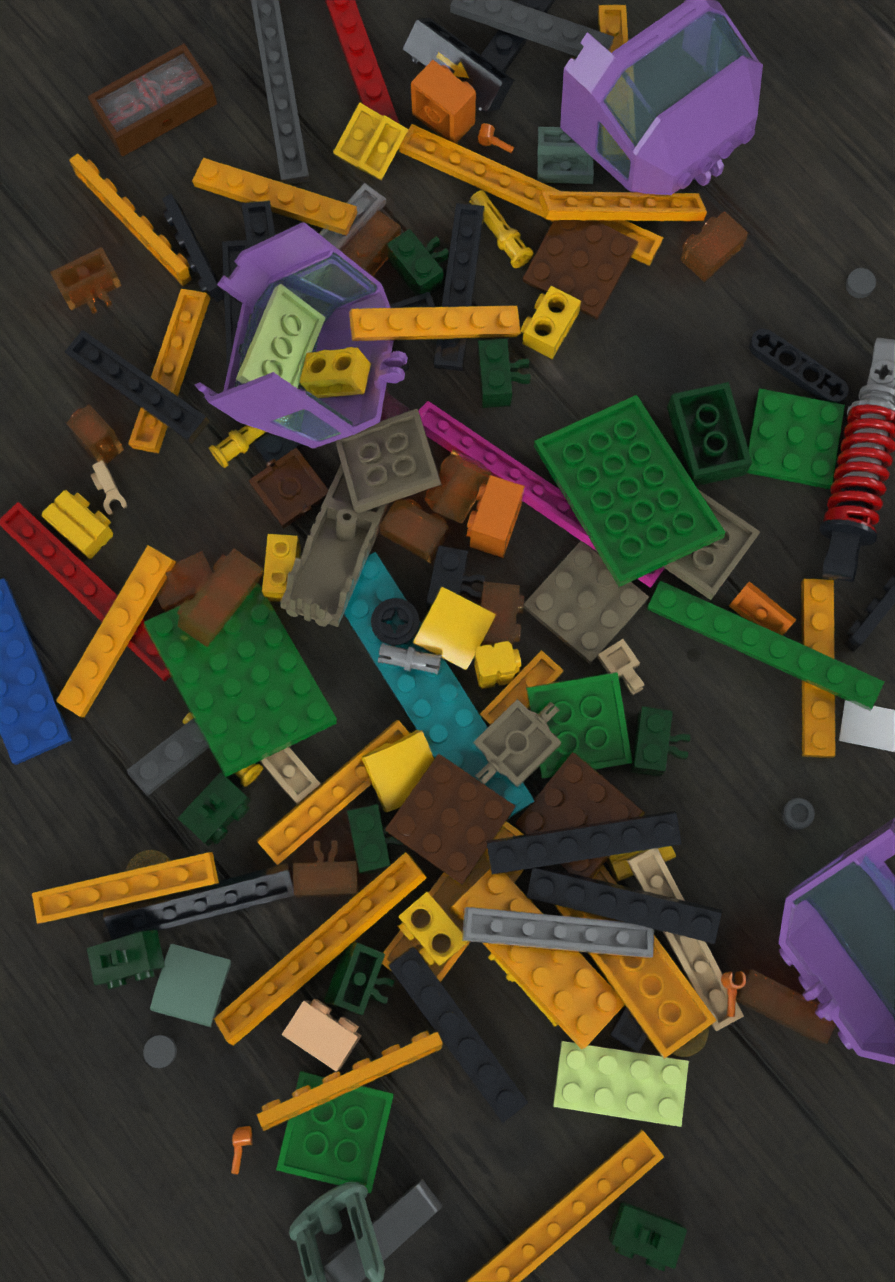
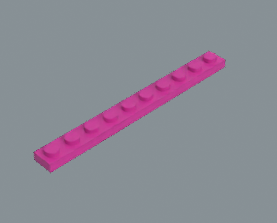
M427 401L419 409L427 437L489 478L492 475L525 486L523 502L596 550L560 489L431 402ZM661 567L638 578V580L651 588L665 568Z

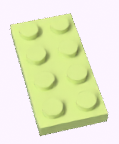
M282 284L276 286L265 308L236 380L244 384L274 372L298 388L306 353L313 351L326 317Z
M561 1041L553 1107L682 1127L689 1061L668 1057L663 1059L662 1056L592 1045L580 1049L576 1043Z

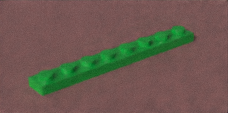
M662 581L659 582L647 607V610L869 711L872 710L885 682Z

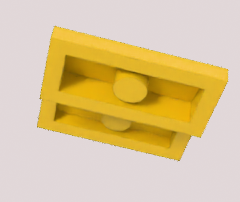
M359 102L333 154L382 181L409 129Z
M441 587L412 643L435 655H442L443 659L467 670L475 656L476 648L481 645L496 614Z
M415 730L392 744L385 743L361 757L384 812L395 810L403 805L434 761L422 730Z

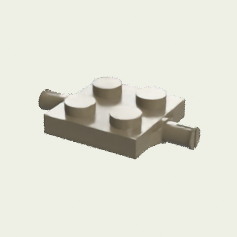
M517 699L473 742L488 761V764L475 776L479 780L481 779V782L485 785L498 772L505 775L518 788L561 745L562 742L550 731L547 722L559 712V709L556 706L554 707L552 702H549L537 714L528 710Z

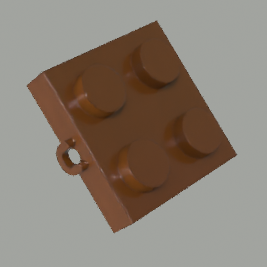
M297 448L279 460L272 459L267 463L266 469L248 480L251 487L283 529L301 516H305L307 512L312 511L314 507L323 502L329 491Z

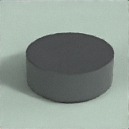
M857 268L849 274L845 283L846 290L855 298H865L875 288L876 278L870 270Z
M794 798L783 806L782 819L792 829H804L814 820V808L809 801L803 798Z
M166 1035L154 1036L144 1046V1059L154 1068L167 1067L176 1058V1043Z

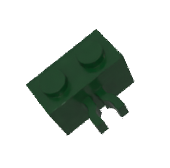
M408 229L387 243L388 261L416 296L426 292H430L431 295L444 286V272L437 262H443L448 259L449 251L445 248L441 252L433 253V250L440 246V240L437 236L431 239L425 248L411 229Z
M507 339L478 341L482 408L511 406V382L530 384V374L523 375L518 372L522 368H529V359H520L515 363H510Z
M641 707L637 715L630 772L661 777L666 771L668 753L678 759L686 760L688 758V752L680 751L674 746H669V743L676 744L679 741L688 743L690 741V735L688 734L670 735L673 711Z
M220 772L184 810L178 819L206 845L218 844L228 833L227 826L234 819L239 821L248 812L250 807L247 805L251 800Z
M378 804L347 811L359 873L366 875L386 870L391 865L388 845L404 846V844L394 837L385 838L389 833L383 827Z
M157 930L141 931L87 948L94 986L107 984L108 989L118 988L127 985L126 979L135 976L136 981L152 978L155 976L154 970L165 967Z
M357 942L351 943L342 951L324 1003L351 1014L362 1016L370 996L375 1001L386 1004L388 998L381 996L379 991L373 988L374 984H385L391 987L394 984L392 979L385 977L377 978L385 954Z
M621 1201L609 1241L612 1245L616 1246L615 1252L632 1259L634 1254L647 1258L645 1262L647 1265L664 1271L666 1266L675 1269L687 1229L682 1224Z

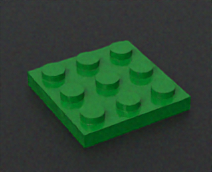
M759 388L756 395L748 441L752 465L747 473L830 489L833 483L845 405Z
M618 672L526 687L530 711L539 714L549 702H552L554 707L556 706L559 709V712L547 722L550 731L562 743L539 766L542 779L553 777L572 752L580 756L594 769L632 763Z
M300 1071L296 1090L310 1085L311 1089L323 1084L322 1079L325 1076ZM361 1086L289 1119L276 1170L334 1185L357 1182L365 1186L368 1193H371L394 1093Z

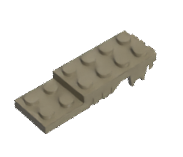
M340 464L324 499L321 512L318 513L315 524L313 523L303 554L300 559L295 558L292 571L288 573L286 591L281 600V608L286 609L287 614L297 617L302 615L304 620L310 622L314 619L319 626L323 627L327 626V624L339 626L379 533V525L389 504L387 503L357 514L353 508L342 464Z

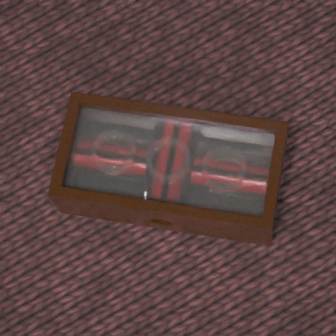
M184 43L87 96L94 115L122 157L217 104L212 83Z

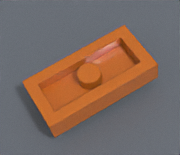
M750 581L729 605L741 617L782 636L796 621L793 616Z

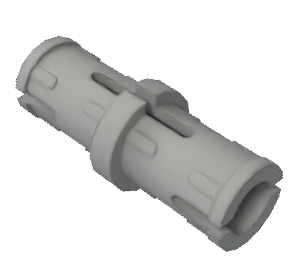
M382 643L379 650L378 663L401 666L406 671L416 669L438 674L442 655L415 651V647L409 646L408 649Z

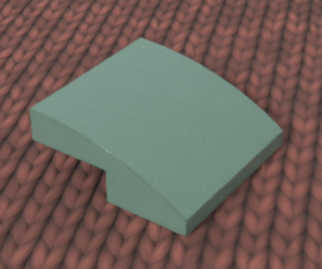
M538 127L537 181L542 183L593 184V158L560 127Z
M170 944L164 961L165 967L161 970L150 1010L211 1027L221 1001V992L231 967V960Z

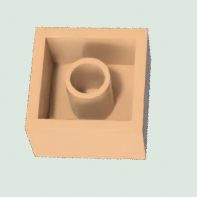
M313 999L312 1002L303 1001L282 1035L333 1070H340L362 1036L356 1032L359 1026L344 1016L340 1017L339 1020L330 1015L332 1008L318 999Z

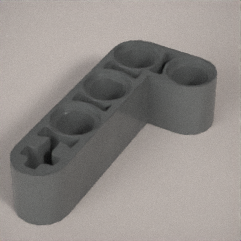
M423 1179L416 1182L372 1221L383 1261L443 1206ZM355 1238L346 1246L334 1252L322 1263L325 1276L329 1282H361L366 1278Z

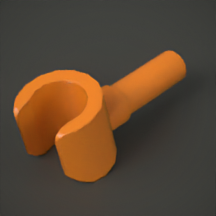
M483 123L478 134L480 145L490 146L493 144L512 154L515 147L495 137V128L490 124Z
M742 971L735 973V983L732 981V972H725L721 977L722 985L728 989L727 1016L735 1017L737 989L743 988L746 984V975Z
M251 1126L238 1127L233 1134L234 1156L231 1168L232 1174H239L243 1152L242 1146L252 1145Z

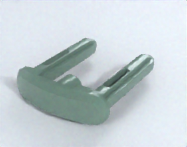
M346 1182L332 1188L307 1206L292 1223L289 1235L297 1243L306 1282H327L315 1235L321 1230L325 1234H334L340 1231L342 1223L339 1211L347 1207L366 1277L371 1282H382L384 1280L385 1266L365 1201L368 1190L362 1184Z

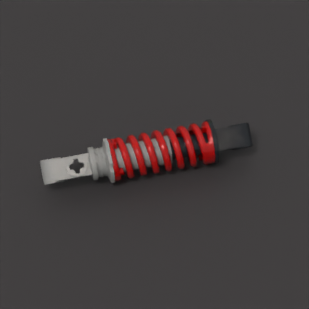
M876 339L867 385L860 389L859 401L853 402L847 410L849 424L844 430L845 439L842 440L840 447L842 453L839 454L837 460L839 467L835 469V482L832 483L830 489L832 496L829 497L827 502L829 510L825 513L819 528L820 533L831 540L824 560L823 578L854 582L861 546L872 545L877 541L878 535L872 525L877 524L880 520L879 514L875 511L880 510L883 506V501L879 496L884 495L887 488L882 482L887 481L890 473L886 468L892 465L893 458L890 453L895 451V441L893 440L895 438L894 339Z

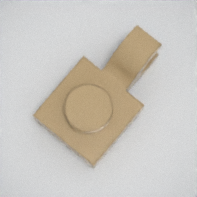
M102 460L93 464L92 467L95 473L91 474V478L98 491L104 489L106 493L103 503L105 511L109 515L113 514L110 504L114 500L120 501L124 509L127 508V502L119 493L106 463Z
M624 639L598 654L597 658L608 673L618 672V677H622L627 689L633 696L643 690L644 683L634 670L640 665V662Z

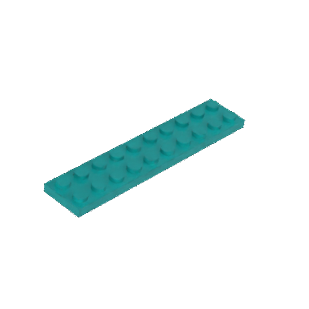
M374 552L367 558L344 615L415 729L423 731L434 759L440 754L481 782V779L479 780L475 775L488 764V761L473 742L488 727L446 661L441 658L438 674L416 669L406 671L401 666L378 663L382 642L374 635L371 627L373 611L381 602L387 599H406L377 553ZM395 611L393 620L387 621L386 624H390L393 632L396 633L398 626L403 625L404 622L399 620L397 611ZM415 636L412 639H410L407 642V644H400L394 646L404 649H408L409 646L415 647V651L433 654L413 644L412 642ZM498 772L485 784L488 788L516 806L509 818L535 802L524 783L517 788L505 775Z

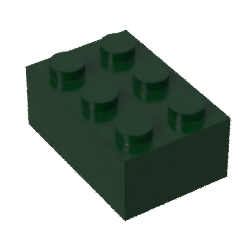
M729 382L672 394L667 410L683 467L695 486L746 475L752 465V461Z

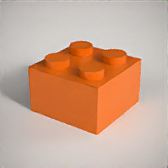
M432 60L411 82L412 115L444 139L456 144L475 124L476 91L468 82H462L454 76L447 66H441Z
M490 475L487 484H481L477 495L478 503L476 510L478 511L472 510L467 523V536L470 537L471 548L504 558L522 506L525 486Z

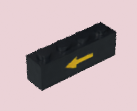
M431 18L416 20L403 47V50L410 54V59L416 64L427 66L434 60L441 66H447L453 75L462 82H468L476 91V108L482 112L499 110L514 82V79Z

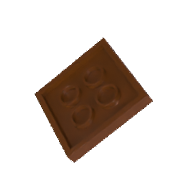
M554 220L522 278L523 282L544 293H547L550 286H553L581 300L580 311L598 320L634 254L638 241L597 220Z
M572 752L534 799L535 802L530 804L515 824L526 834L639 817L643 816L645 812L580 756ZM610 856L560 864L569 873L592 878Z
M438 754L385 831L463 885L488 849L487 841L495 839L516 806Z

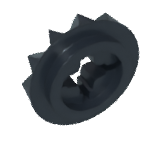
M400 598L387 599L381 602L375 608L371 617V627L374 635L382 643L392 646L407 644L410 639L416 636L420 625L419 615L415 607L408 601ZM395 611H397L399 620L404 622L403 625L398 626L396 633L393 632L390 624H386L387 621L393 620Z

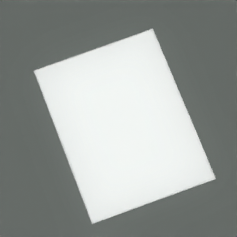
M845 700L839 741L895 752V710L873 706L872 710L869 711Z

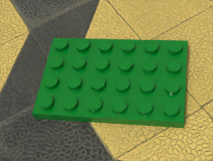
M637 395L534 441V448L618 587L724 538L725 530Z
M253 573L144 621L146 631L225 777L337 724L336 716L268 598L264 597L262 588Z

